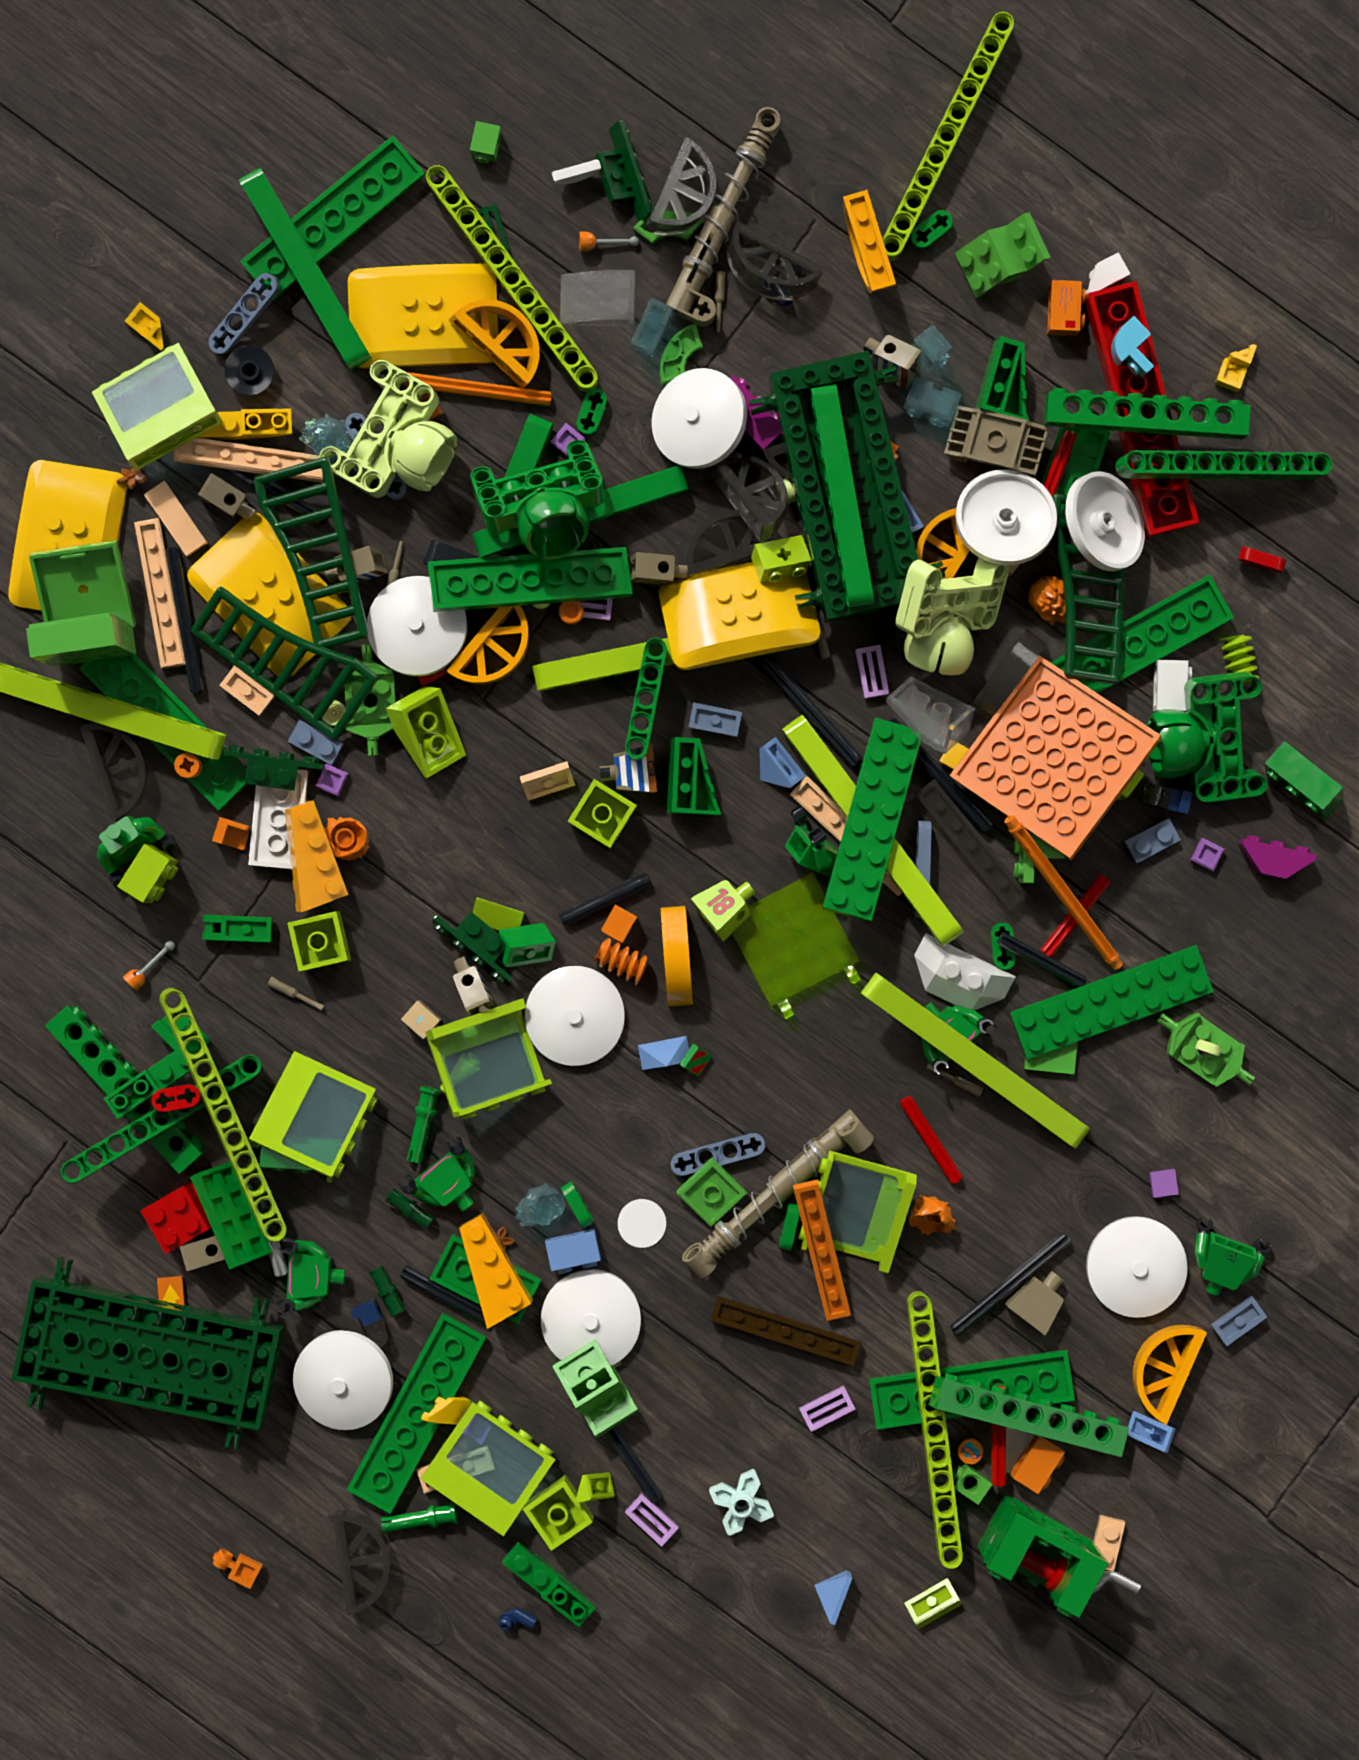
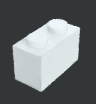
M1157 660L1154 662L1153 712L1163 709L1187 711L1185 707L1184 686L1192 678V668L1188 667V661Z

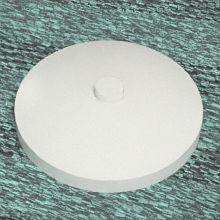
M706 368L684 372L669 382L660 393L652 414V432L660 451L676 464L692 469L710 467L730 455L740 442L747 423V407L740 388L723 373Z
M994 470L978 476L966 486L958 500L955 522L961 540L973 554L993 564L1018 565L1034 559L1049 545L1056 528L1057 512L1050 493L1039 481L1019 471Z
M1092 472L1077 479L1071 486L1066 499L1067 525L1076 547L1090 563L1102 570L1118 571L1132 565L1139 558L1145 540L1144 521L1135 497L1122 481L1109 473Z
M424 576L405 577L385 587L372 603L367 618L368 639L375 654L390 669L408 676L431 675L446 668L461 652L467 636L468 627L465 610L433 612L429 577Z
M582 966L559 968L544 976L532 989L525 1008L527 1032L535 1047L552 1061L570 1066L586 1065L604 1057L619 1040L625 1020L623 1001L615 985L600 972Z
M1126 1217L1107 1225L1093 1240L1086 1260L1087 1278L1096 1297L1112 1311L1128 1317H1147L1165 1310L1180 1295L1187 1277V1258L1181 1242L1169 1228L1150 1218Z
M598 1269L579 1270L560 1279L548 1293L541 1313V1328L544 1339L550 1350L560 1360H563L591 1341L596 1340L609 1363L614 1365L631 1351L638 1338L641 1325L640 1307L631 1288L616 1275Z
M332 1331L312 1340L301 1352L294 1367L293 1385L300 1405L314 1420L333 1429L352 1430L371 1423L382 1413L392 1394L393 1373L386 1355L372 1340L351 1331Z

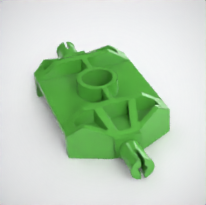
M367 644V648L366 645H361L363 659L361 663L378 675V681L369 693L376 695L378 702L373 708L366 707L363 702L346 726V730L365 737L366 741H368V756L379 755L377 740H379V737L394 730L385 709L396 703L394 671L375 663L372 660V647L370 644ZM355 670L344 685L346 709L366 681V678Z
M1195 1012L1179 1022H1174L1164 1013L1160 1016L1162 1019H1158L1157 1022L1169 1030L1168 1032H1170L1167 1054L1213 1086L1217 1087L1232 1077H1238L1249 1086L1252 1083L1250 1080L1253 1081L1255 1079L1254 1076L1242 1069L1245 1045L1239 1043L1207 1021L1199 1013ZM1201 1039L1221 1046L1220 1056L1210 1053L1207 1056H1201L1198 1049L1195 1048L1197 1041Z

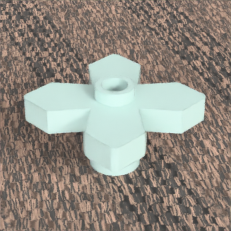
M755 1469L740 1475L737 1489L723 1482L709 1488L714 1504L729 1508L722 1520L728 1535L742 1531L745 1518L749 1516L759 1522L774 1516L768 1500L754 1497L761 1484ZM745 1500L746 1503L744 1505H739L737 1501Z

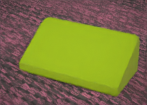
M478 897L473 908V913L496 930L521 926L525 912Z
M610 1472L582 1475L575 1502H595L613 1498L615 1494Z
M947 1578L905 1602V1605L915 1624L920 1629L962 1605V1602Z

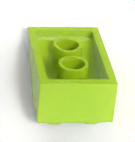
M424 686L385 708L395 733L425 778L432 776L466 756L440 688Z

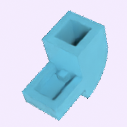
M1135 316L1125 323L1115 335L1111 345V353L1117 366L1126 360L1130 371L1135 375L1139 374L1143 378L1154 365L1137 348L1148 339L1151 333Z

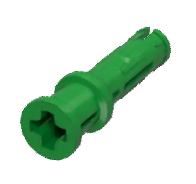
M420 1086L419 1089L421 1091L418 1106L415 1107L417 1117L406 1160L422 1163L432 1118L437 1114L435 1110L438 1095H441L442 1090L433 1087Z
M451 1502L450 1505L439 1507L430 1505L427 1510L382 1517L383 1533L427 1525L437 1528L440 1524L451 1522L459 1524L457 1504Z

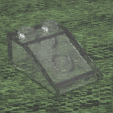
M600 270L561 274V325L634 326L635 270Z
M913 677L906 680L886 699L889 706L924 744L944 754L969 732L975 711L974 707Z

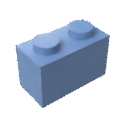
M595 1228L549 1238L545 1241L551 1271L557 1270L558 1274L573 1271L572 1267L582 1265L583 1269L594 1267L597 1265L596 1261H601Z

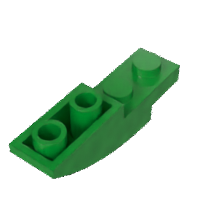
M190 1041L187 1044V1051L194 1053L197 1050ZM180 1048L103 1098L117 1119L151 1100L156 1091L169 1088L190 1072Z
M520 1542L502 1560L503 1565L539 1592L546 1602L576 1626L580 1627L596 1609L563 1575L537 1553L533 1554Z

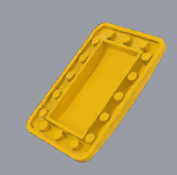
M486 264L363 268L351 272L348 277L349 320L372 359L358 367L371 368V365L378 360L387 361L396 367L493 362L449 321L455 312L471 302L497 300V281L493 272ZM480 312L468 314L481 327ZM488 312L490 336L495 339L499 335L498 314Z
M38 460L30 466L19 519L8 595L12 604L21 608L42 611L29 559L31 553L113 540L119 542L128 489L127 483L117 484L116 482L119 478L124 477L122 474L45 460ZM80 585L79 591L81 593H87L88 587L86 585Z
M254 512L249 521L243 518L188 570V581L207 602L215 590L222 586L267 619L313 643L308 617L295 574L274 530L261 514ZM296 553L302 567L308 566L306 561ZM318 574L306 576L310 591L328 586ZM337 594L313 600L317 615L348 607ZM222 599L215 611L226 621L234 607ZM242 614L233 630L243 640L254 621ZM352 616L320 624L323 639L336 636L349 624ZM262 628L250 648L261 658L275 635ZM284 640L268 665L275 675H280L297 649V646ZM307 651L290 677L295 675L316 654Z
M753 562L690 575L686 579L679 578L670 584H663L659 589V599L674 665L681 670H691L816 643L820 638V626L816 609L811 607L798 611L797 605L808 600L795 601V595L811 592L807 573L800 577L791 576L781 578L776 582L766 581L760 583Z

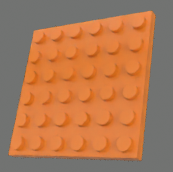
M1038 656L949 776L1007 817L1014 815L1026 830L1072 860L1160 742L1162 736L1076 679L1065 677L1064 671Z

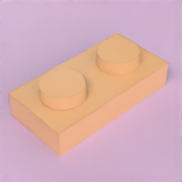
M236 666L231 669L219 685L259 716L262 715L275 698L274 695Z
M568 762L520 776L528 801L575 786Z
M1099 1515L1093 1541L1108 1561L1106 1570L1114 1571L1125 1521Z

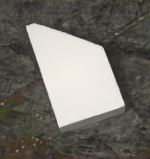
M1119 252L1095 265V269L1089 275L1090 283L1086 296L1090 292L1106 289L1108 286L1130 275Z

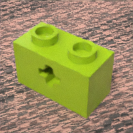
M802 535L755 544L751 555L760 583L766 581L776 582L781 578L791 576L800 577L807 573L811 563V558Z

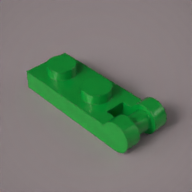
M203 915L205 932H202V940L272 942L273 917ZM215 923H221V933H215Z

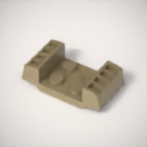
M957 405L944 454L948 458L967 463V459L1019 471L1034 478L1049 427L1025 419Z

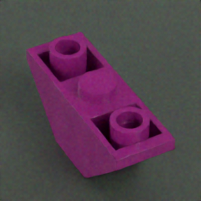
M1247 835L1246 839L1238 840V846L1256 874L1287 879L1317 858V855L1310 853L1311 849L1296 846L1295 850L1285 848L1286 843L1271 841V844L1261 842L1262 838Z

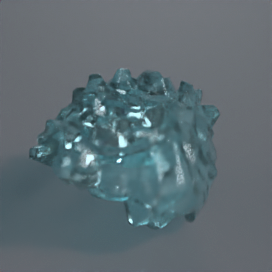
M325 414V418H313L311 421H306V427L301 429L302 437H299V440L312 447L314 452L319 455L324 448L329 446L336 447L345 452L351 445L350 436L344 421H339L335 417L331 418L328 414Z
M547 1183L542 1186H535L533 1189H528V1193L525 1194V1197L515 1208L518 1211L515 1219L522 1221L520 1226L551 1225V1222L561 1216L564 1211L565 1199Z

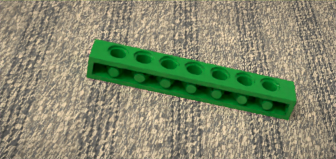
M1054 388L1045 397L1044 426L1244 440L1249 435L1251 405H1243L1244 402L1241 400L1218 403V399L1206 398L1203 399V402L1193 401L1192 397H1178V400H1169L1166 395H1154L1153 398H1143V394L1130 393L1128 397L1118 396L1117 392L1111 391L1103 392V395H1096L1091 390H1078L1077 393H1068L1067 389ZM1069 402L1074 403L1078 409L1077 413H1069L1065 408V404ZM1091 405H1100L1103 410L1102 415L1093 414ZM1116 407H1125L1128 415L1126 417L1119 416L1116 413ZM1141 408H1149L1153 413V417L1150 419L1144 418L1141 414ZM1168 409L1176 411L1178 415L1177 420H1170L1166 415V411ZM1192 411H1198L1202 414V422H1196L1192 419ZM1217 413H1224L1227 416V424H1222L1217 420Z
M67 1005L45 1027L101 1089L109 1095L121 1087L124 1081L134 1078L137 1070L130 1062H124L118 1056L120 1051L111 1042L109 1044L106 1043L102 1038L103 1032L95 1024L91 1026L85 1019L87 1015L79 1006ZM75 1025L80 1026L82 1029V1036L79 1039L72 1035V1029ZM92 1043L96 1044L99 1048L97 1057H92L89 1054V1046ZM108 1062L113 1063L116 1067V1072L113 1076L108 1075L105 1071V1066ZM162 1098L156 1100V1104L163 1105L166 1103ZM152 1099L148 1101L150 1108L147 1113L154 1110ZM138 1107L126 1114L131 1122H134L147 1113L142 1112ZM158 1113L154 1118L155 1122L157 1118H163L166 1124L169 1122V1116L166 1113ZM184 1121L149 1141L178 1174L187 1170L205 1153L202 1148L204 1144L197 1136H191L185 1130L187 1125ZM136 1126L144 1136L147 1135L145 1127ZM175 1136L183 1140V1147L180 1150L175 1149L172 1145V1139Z
M946 1373L944 1378L936 1375L929 1405L936 1409L1119 1457L1123 1455L1129 1427L1121 1425V1419L1107 1416L1106 1420L1098 1418V1413L1084 1410V1413L1080 1414L1075 1412V1407L1061 1404V1407L1057 1408L1052 1406V1401L1038 1398V1402L1029 1400L1030 1395L1015 1392V1395L1012 1396L1006 1394L1007 1389L992 1385L990 1390L983 1388L984 1383L969 1379L967 1384L960 1382L961 1377ZM963 1389L964 1398L958 1402L956 1399L957 1393ZM987 1396V1404L981 1408L980 1400L982 1397ZM1007 1402H1010L1011 1408L1008 1413L1004 1414L1003 1407ZM1033 1408L1034 1414L1031 1419L1027 1420V1411ZM1056 1414V1422L1050 1426L1049 1420L1052 1415ZM1078 1420L1079 1428L1073 1432L1072 1426ZM1101 1426L1102 1434L1096 1438L1095 1432Z

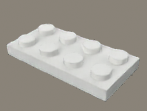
M298 769L295 791L256 785L248 865L292 869L285 809L306 802L308 770Z

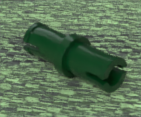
M393 1188L385 1199L386 1202L401 1211L403 1217H409L423 1227L424 1230L434 1218L433 1215L431 1216L416 1205L417 1201L414 1199L411 1201L397 1191L396 1188Z
M382 1265L370 1271L369 1275H371L379 1291L377 1293L379 1298H383L391 1317L406 1309L395 1291L397 1289L396 1285H392Z

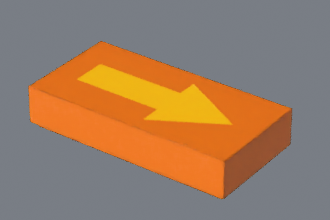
M183 1276L157 1278L159 1300L186 1305Z

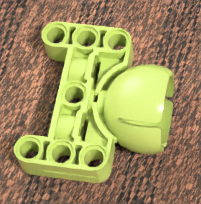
M378 360L371 365L370 375L384 390L347 453H344L336 447L329 446L320 452L319 458L328 457L330 459L332 456L337 455V462L331 465L333 474L375 498L382 497L387 493L396 477L395 473L408 486L420 491H430L432 486L438 484L450 466L454 457L453 448L457 446V437L446 426L429 421L439 404V397L432 387L389 362ZM389 370L388 375L384 379H379L381 371ZM403 382H410L406 390L400 391V385ZM426 393H430V399L422 403L420 401L421 397ZM383 424V431L379 434H374L375 428ZM354 467H359L358 474L354 477H349L350 470ZM375 479H380L379 486L375 489H370L371 482Z
M979 558L973 576L942 579V572L922 560L914 561L907 573L896 617V626L908 633L904 645L906 660L920 669L934 672L940 654L943 655L939 668L940 674H963L969 668L974 653L973 638L969 629H989L995 623L1009 573V565L993 564Z

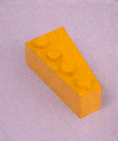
M314 800L285 809L296 912H304L348 895Z
M482 1213L461 1225L459 1229L488 1329L532 1303L533 1299L486 1216Z

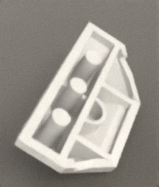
M925 933L914 955L925 991L954 1005L973 1010L1004 999L1015 979L1014 975L950 944L943 947L935 937Z

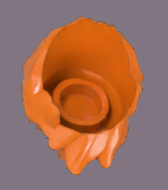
M1056 576L1040 577L1030 587L1028 602L1035 612H1038L1040 617L1049 622L1051 626L1054 625L1055 621L1064 624L1066 618L1063 580Z
M339 817L338 820L328 818V825L324 827L334 855L348 861L355 860L358 857L362 858V855H365L367 849H369L367 829L360 821L351 817Z
M922 1194L919 1195V1199H915V1204L909 1217L911 1227L916 1226L921 1230V1233H926L927 1235H930L932 1232L939 1233L941 1231L951 1234V1229L957 1230L955 1226L956 1220L952 1218L948 1202L941 1201L936 1197H925Z

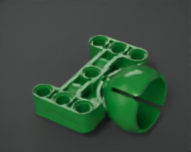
M583 440L571 441L566 447L568 460L495 480L490 468L483 466L475 468L471 472L470 477L474 496L487 530L492 534H501L518 527L519 536L525 548L534 556L537 555L545 560L563 558L575 552L579 548L580 542L583 543L586 540L589 522L584 508L597 507L605 500L602 477L588 444Z
M1235 672L1189 679L1184 686L1185 707L1188 710L1186 713L1175 709H1163L1149 715L1147 726L1162 736L1160 742L1149 755L1150 760L1155 761L1152 763L1154 774L1164 779H1175L1189 773L1190 790L1203 802L1262 795L1267 789L1266 778L1254 769L1243 770L1240 700L1254 698L1262 691L1260 679L1249 672ZM1252 679V686L1248 690H1244V683ZM1227 682L1226 691L1219 693V686ZM1202 685V693L1199 696H1194L1195 688ZM1225 732H1230V738L1226 742H1222V735ZM1257 777L1256 785L1249 787L1250 780ZM1233 780V786L1229 790H1224V785L1228 781ZM1207 783L1209 785L1208 790L1201 794L1199 792L1201 786Z

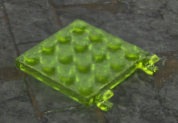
M814 873L749 905L750 916L732 933L770 1007L778 1004L785 1019L794 1015L787 998L843 969L851 984L861 980L853 966L859 959L835 913L822 909L825 894Z

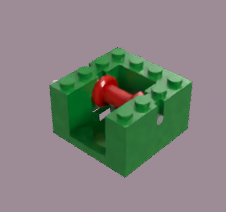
M1006 1493L977 1545L981 1557H983V1561L986 1563V1567L990 1570L989 1573L999 1580H1003L1005 1577L1011 1581L1017 1572L1026 1576L1025 1580L1036 1587L1039 1584L1045 1586L1048 1589L1047 1592L1051 1595L1050 1598L1054 1600V1604L1058 1607L1057 1610L1068 1617H1071L1073 1614L1080 1618L1091 1595L1099 1591L1108 1581H1113L1135 1594L1141 1588L1140 1584L1118 1572L1105 1571L1108 1561L1093 1540Z

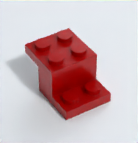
M192 1181L140 1210L165 1254L212 1228Z

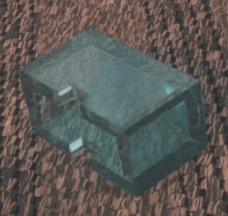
M650 298L630 342L631 349L654 359L674 315V308Z
M933 324L912 343L913 347L921 350L920 364L928 373L933 369L939 371L948 363L947 360L951 357L949 353L952 346Z
M915 376L903 409H906V413L913 417L920 418L924 416L929 418V422L939 427L949 426L962 394L943 387L942 391L932 388L933 382Z

